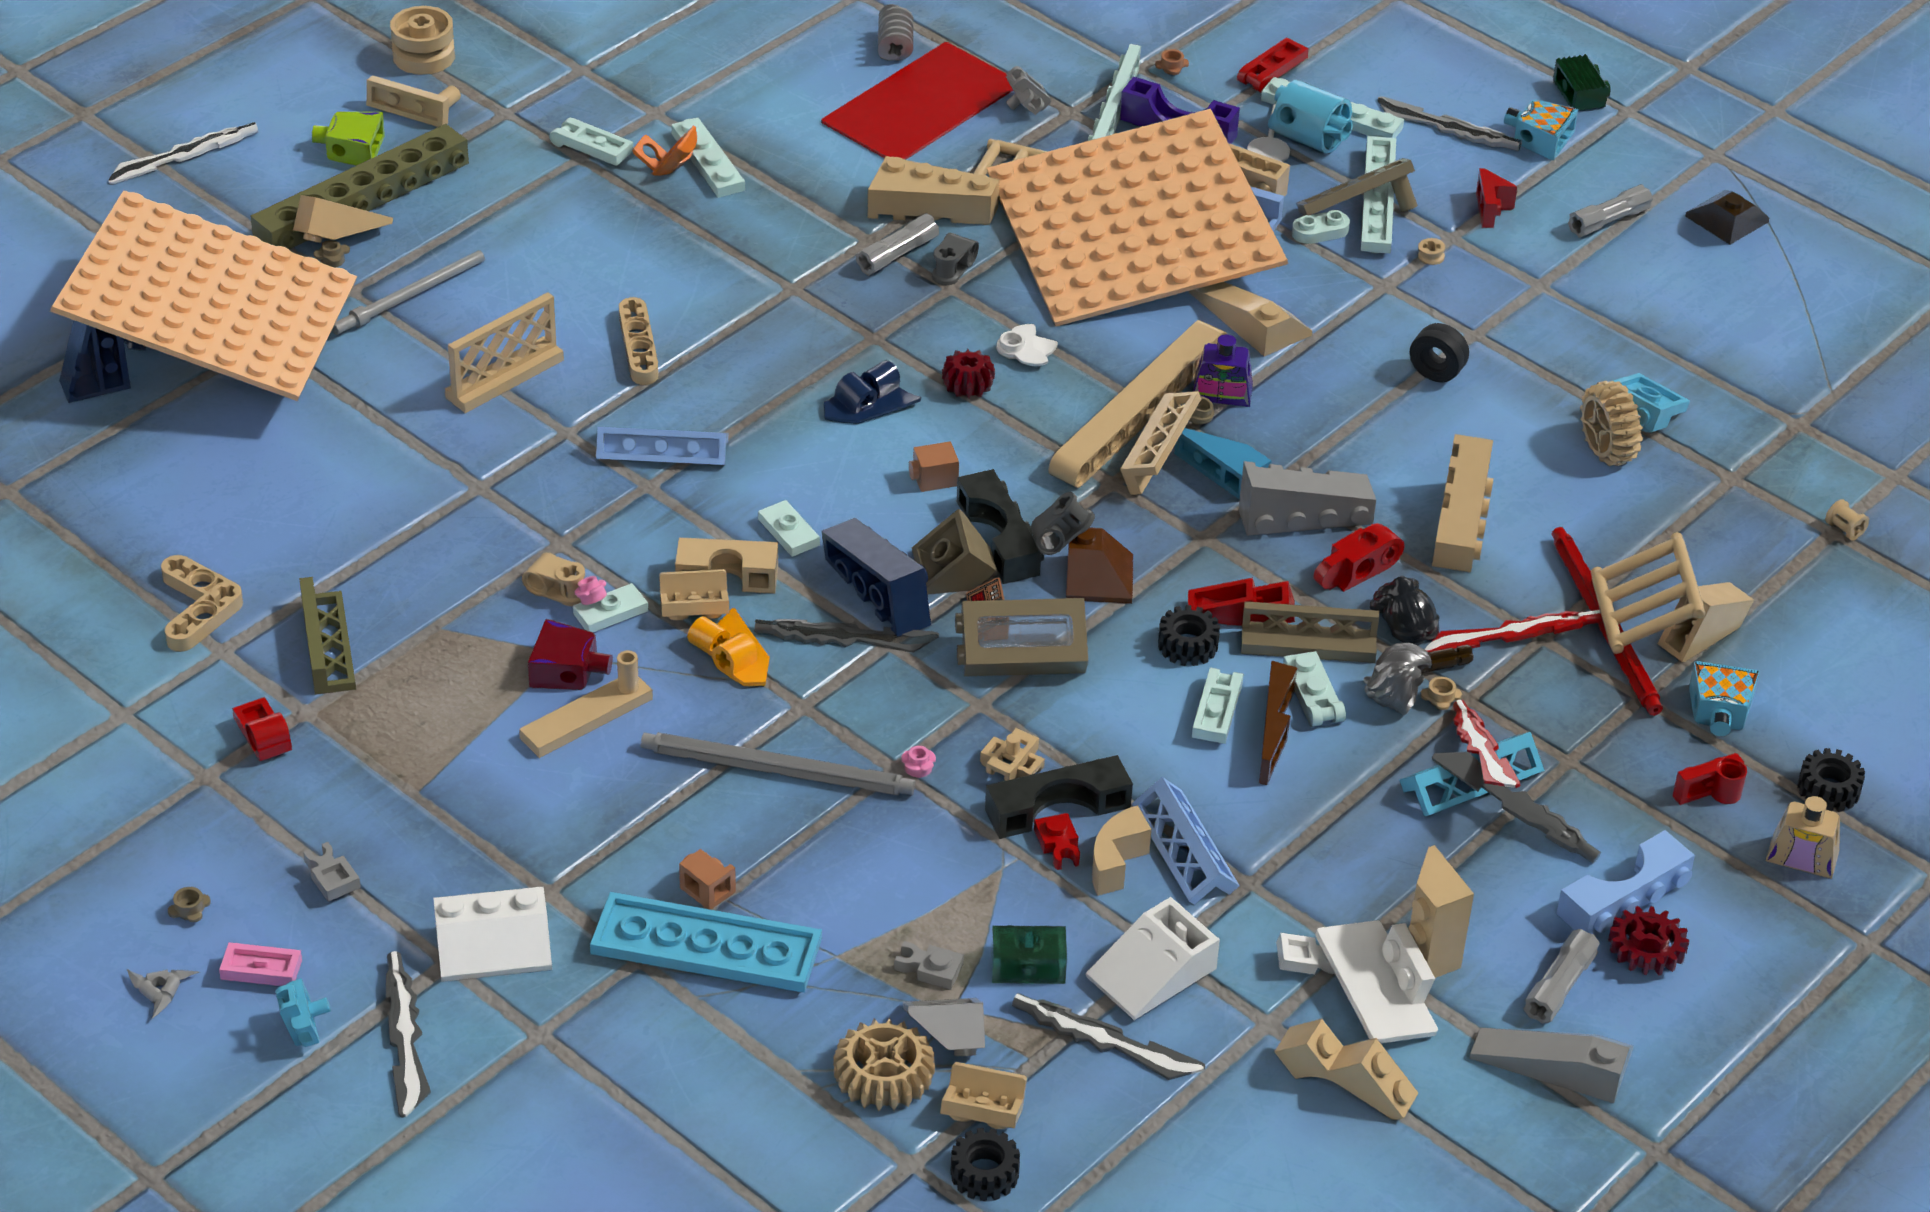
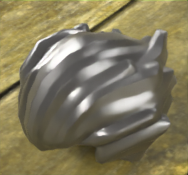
M1396 643L1386 648L1377 660L1372 676H1366L1363 679L1365 684H1367L1365 686L1367 696L1373 698L1382 707H1389L1402 715L1408 714V711L1416 701L1418 686L1425 679L1421 674V670L1426 667L1430 668L1432 665L1428 652L1411 643Z

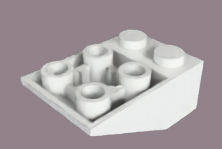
M1169 897L1143 913L1086 972V977L1133 1020H1136L1216 970L1220 939L1172 897Z

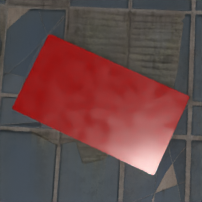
M944 42L823 117L821 123L883 158L889 156L906 160L1014 90L1009 84L1005 72L949 42Z

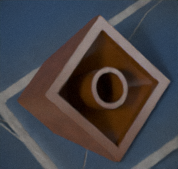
M1089 527L1084 533L1068 543L1066 598H1084V601L1132 604L1133 553L1103 528Z

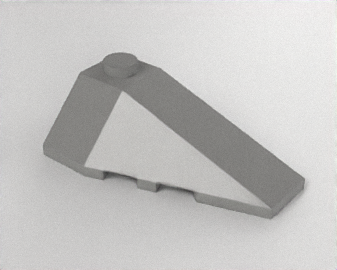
M1480 1028L1469 1059L1614 1103L1633 1051V1045L1596 1034Z

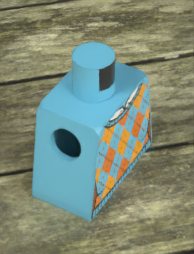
M1535 99L1529 103L1524 111L1509 107L1504 117V124L1516 127L1514 138L1522 140V147L1554 160L1575 132L1578 109Z
M1694 661L1689 684L1694 721L1698 724L1709 725L1710 731L1716 736H1726L1730 733L1731 729H1743L1754 698L1759 670Z

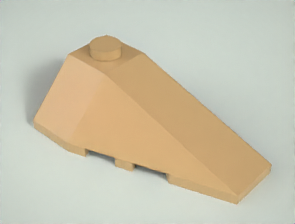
M1226 282L1189 291L1193 297L1264 357L1312 336V330L1278 304Z

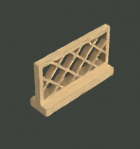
M547 292L448 344L451 386L445 388L446 399L461 411L467 413L564 361L563 350L556 346L554 296ZM544 307V311L537 321L533 320L538 310ZM521 320L513 334L508 333L513 323ZM530 324L534 325L526 340L522 339ZM542 330H545V337L537 339ZM496 333L489 346H483L487 338ZM504 338H509L502 352H496ZM518 343L523 344L520 349L514 351ZM471 346L461 361L459 351ZM479 351H483L484 354L476 366L471 365ZM493 356L497 357L496 362L488 365ZM468 369L473 371L471 375L463 379Z

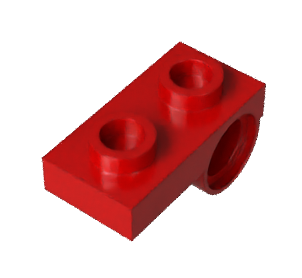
M265 697L232 708L234 720L259 761L292 750L289 729L283 715L280 712L274 713Z
M1738 753L1718 757L1694 767H1687L1678 771L1672 796L1679 805L1709 795L1720 803L1734 804L1741 799L1747 767Z

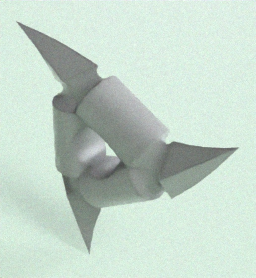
M127 969L136 989L139 988L140 993L154 1003L152 1019L172 1001L181 979L183 980L186 977L199 973L198 971L171 970V972L163 970L148 973L146 977H143ZM164 985L161 990L156 988V986Z

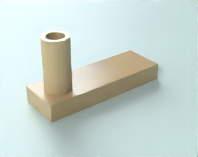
M374 75L367 79L366 106L436 127L448 124L449 108L459 101L461 97L460 91L455 86H448L439 94H434Z

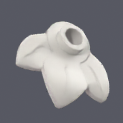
M1025 324L1014 327L1012 331L1004 332L997 341L996 348L1000 355L1008 359H1017L1022 364L1029 366H1042L1048 363L1047 357L1056 350L1058 342L1036 336L1035 325Z

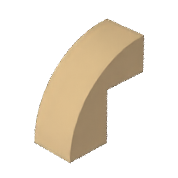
M1138 805L1114 815L1103 825L1096 837L1092 882L1097 896L1124 889L1126 869L1124 860L1147 855L1150 852L1152 829Z

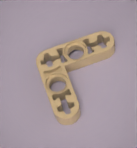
M173 555L162 562L161 570L164 583L196 600L165 627L167 646L174 651H187L196 646L243 606L242 590L237 583L186 556ZM198 582L210 583L208 586L205 587L194 586ZM200 614H212V616L207 619L196 618Z

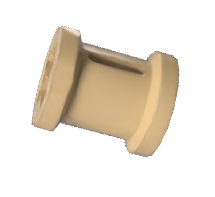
M1844 499L1836 501L1830 507L1825 517L1826 523L1831 526L1836 525L1846 532V537L1851 541L1863 535L1869 525V517L1865 514L1859 515L1849 508V503Z

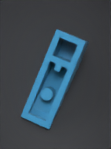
M1184 428L1174 449L1175 455L1239 500L1244 461L1255 462L1256 467L1268 468L1269 464L1272 463L1270 459L1250 445Z

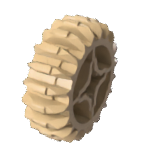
M1602 381L1590 386V388L1585 390V395L1582 396L1583 405L1580 406L1582 412L1580 420L1583 423L1582 431H1584L1586 436L1585 441L1588 442L1594 454L1599 456L1600 462H1605L1608 466L1624 465L1626 462L1637 458L1638 452L1641 451L1640 442L1643 440L1641 435L1643 427L1640 425L1641 416L1638 415V405L1634 404L1633 395L1628 393V388L1619 381Z
M890 1017L886 1023L879 1024L874 1018L870 1026L860 1022L857 1031L848 1029L845 1038L839 1040L833 1057L834 1077L836 1082H839L841 1093H848L851 1102L861 1099L863 1108L874 1104L878 1111L883 1106L888 1105L895 1111L898 1103L909 1107L912 1098L921 1100L924 1090H929L933 1075L935 1074L934 1052L932 1047L929 1046L927 1036H920L917 1027L907 1030L905 1021L894 1025ZM905 1060L911 1063L912 1066L910 1068L905 1065ZM860 1061L864 1064V1068L861 1069L857 1063Z

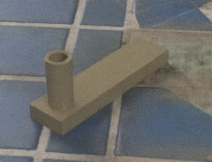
M1402 158L1299 201L1296 205L1300 214L1312 215L1391 182L1400 210L1405 212L1418 206L1407 174L1414 172L1415 169L1411 160Z

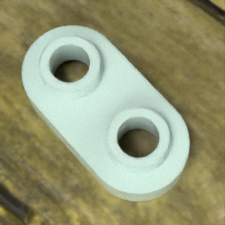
M1339 210L1305 215L1294 220L1292 237L1303 244L1339 239L1348 234L1350 219Z

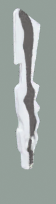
M255 122L239 127L225 128L219 132H211L202 137H195L189 143L176 144L170 152L122 162L109 178V184L113 185L157 170L156 166L171 161L182 162L212 149L228 146L247 136L258 133L257 125Z

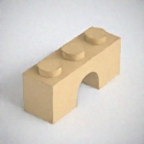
M679 537L675 572L724 569L726 573H731L741 578L742 592L775 593L778 574V542Z

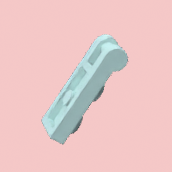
M571 117L562 123L561 128H556L549 135L550 141L557 147L566 145L615 166L628 157L633 150L632 141Z
M1317 652L1284 656L1283 664L1298 668L1295 694L1311 727L1323 724V721L1332 720L1333 723L1344 722L1346 719L1344 704L1342 701H1339Z
M1210 667L1194 721L1192 738L1226 744L1237 700L1242 689L1243 673L1233 672L1230 675L1220 673V669Z

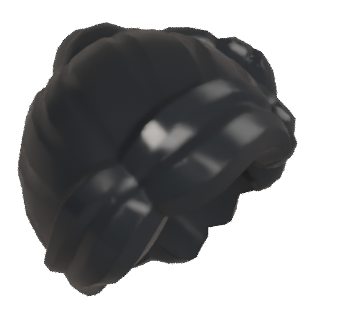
M1400 576L1392 582L1380 586L1378 591H1375L1373 594V599L1370 601V609L1381 613L1393 637L1403 643H1411L1417 646L1425 640L1437 638L1440 630L1439 615L1436 613L1431 598L1419 589L1418 580Z

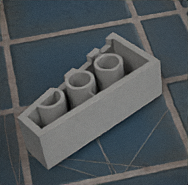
M1244 461L1239 513L1247 536L1369 525L1374 522L1376 497L1367 474L1330 470L1325 474L1314 473L1312 468L1300 467L1299 471L1283 470L1282 465L1269 464L1268 468L1256 467L1255 462Z

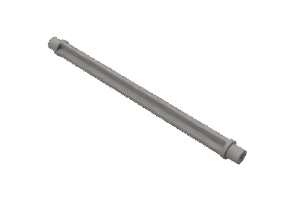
M659 732L657 734L643 733L641 739V748L654 750V753L694 758L698 761L767 773H780L784 776L852 788L860 787L865 790L899 795L900 793L913 795L916 780L902 778L900 774L871 769L864 770L854 766Z

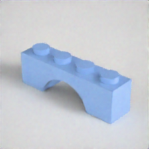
M1664 830L1639 845L1634 868L1637 875L1623 881H1605L1586 875L1561 889L1556 914L1574 930L1582 929L1594 935L1604 933L1613 925L1615 917L1621 918L1623 910L1634 914L1635 906L1642 908L1650 902L1655 903L1674 888H1681L1686 885L1692 877L1695 855Z

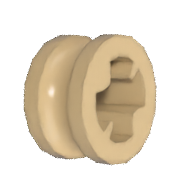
M1427 238L1419 243L1418 258L1420 261L1429 265H1437L1444 261V242L1436 238Z

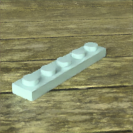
M1273 77L1262 90L1261 101L1273 105L1276 104L1275 93L1281 85L1287 86L1290 82L1286 79ZM1351 102L1353 131L1368 136L1396 138L1402 131L1404 119L1393 116L1390 113L1368 108L1363 104Z

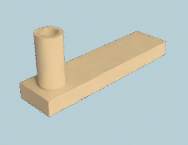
M630 650L620 652L617 655V679L519 729L520 739L541 758L653 700V689L638 676L637 654Z

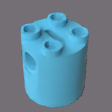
M1293 80L1287 86L1281 85L1275 93V101L1277 103L1273 114L1268 120V127L1277 134L1323 153L1333 152L1342 141L1349 137L1353 121L1351 120L1352 104L1348 99L1301 80Z

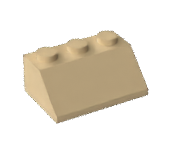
M1433 845L1428 847L1416 884L1415 897L1412 902L1411 922L1408 929L1436 978L1461 968L1474 893L1437 847Z

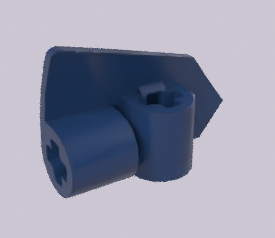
M885 360L863 372L861 377L855 372H850L843 376L836 386L834 397L824 402V418L829 421L859 424L918 403L922 397L908 393L900 388L898 369L892 362Z

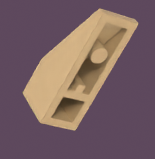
M301 195L293 231L304 233L303 239L321 243L322 238L335 240L392 224L393 218L332 201Z

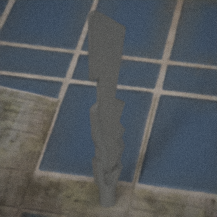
M1469 752L1433 754L1432 760L1477 792L1481 788L1502 801L1503 810L1527 825L1541 830L1546 834L1545 837L1569 852L1580 854L1591 863H1594L1600 856L1601 852L1584 840L1579 829L1568 825L1561 815L1549 811L1548 806L1534 803L1526 791L1512 792L1504 786L1485 784L1481 763Z

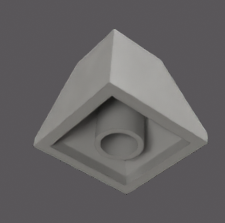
M964 998L903 1002V1009L947 1050H954V1056L976 1055V1048H985L983 1002L979 999Z

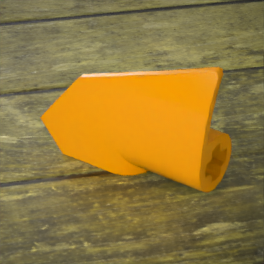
M735 608L730 609L729 614H726L717 624L704 616L694 621L688 631V641L710 655L717 669L742 686L766 685L770 657Z

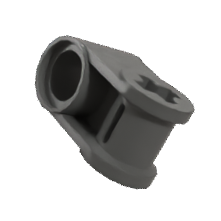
M953 233L946 234L944 240L935 248L933 253L936 267L932 272V279L941 285H952L958 282L963 273L976 260L979 250L978 241Z
M1073 492L1062 494L1049 508L1032 521L1031 531L1037 549L1045 555H1053L1060 552L1068 543L1084 533L1092 525L1095 514L1090 509H1084L1077 502V496ZM1047 532H1054L1050 536H1043Z

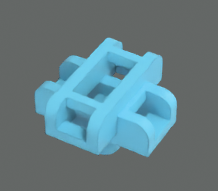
M302 978L278 987L276 989V997L278 999L280 1015L296 1046L308 1047L320 1043L314 1017L331 1012L327 997L311 1002L310 995Z

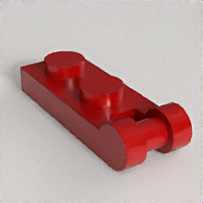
M1286 37L1244 65L1237 74V80L1245 85L1251 84L1254 90L1262 93V90L1273 77L1279 78L1307 59L1309 48Z

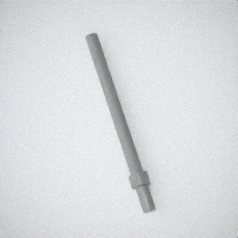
M478 250L366 307L359 306L351 310L348 316L336 321L332 329L333 333L338 335L354 326L359 328L369 323L370 318L485 261L484 254Z

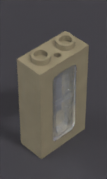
M1084 598L963 601L961 613H955L956 633H962V645H957V664L964 665V677L1086 673L1088 646Z

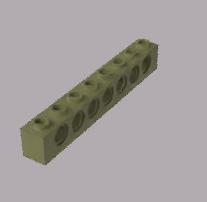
M447 124L437 127L250 215L252 234L261 241L274 246H282L287 249L298 246L308 241L303 239L304 233L293 231L301 195L371 211L469 164L467 139Z

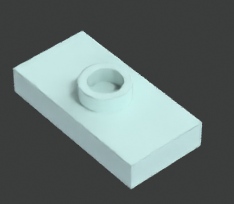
M787 500L758 511V520L792 557L820 546V536Z
M633 583L607 592L606 597L596 603L573 605L574 616L585 630L590 632H596L648 612V602Z

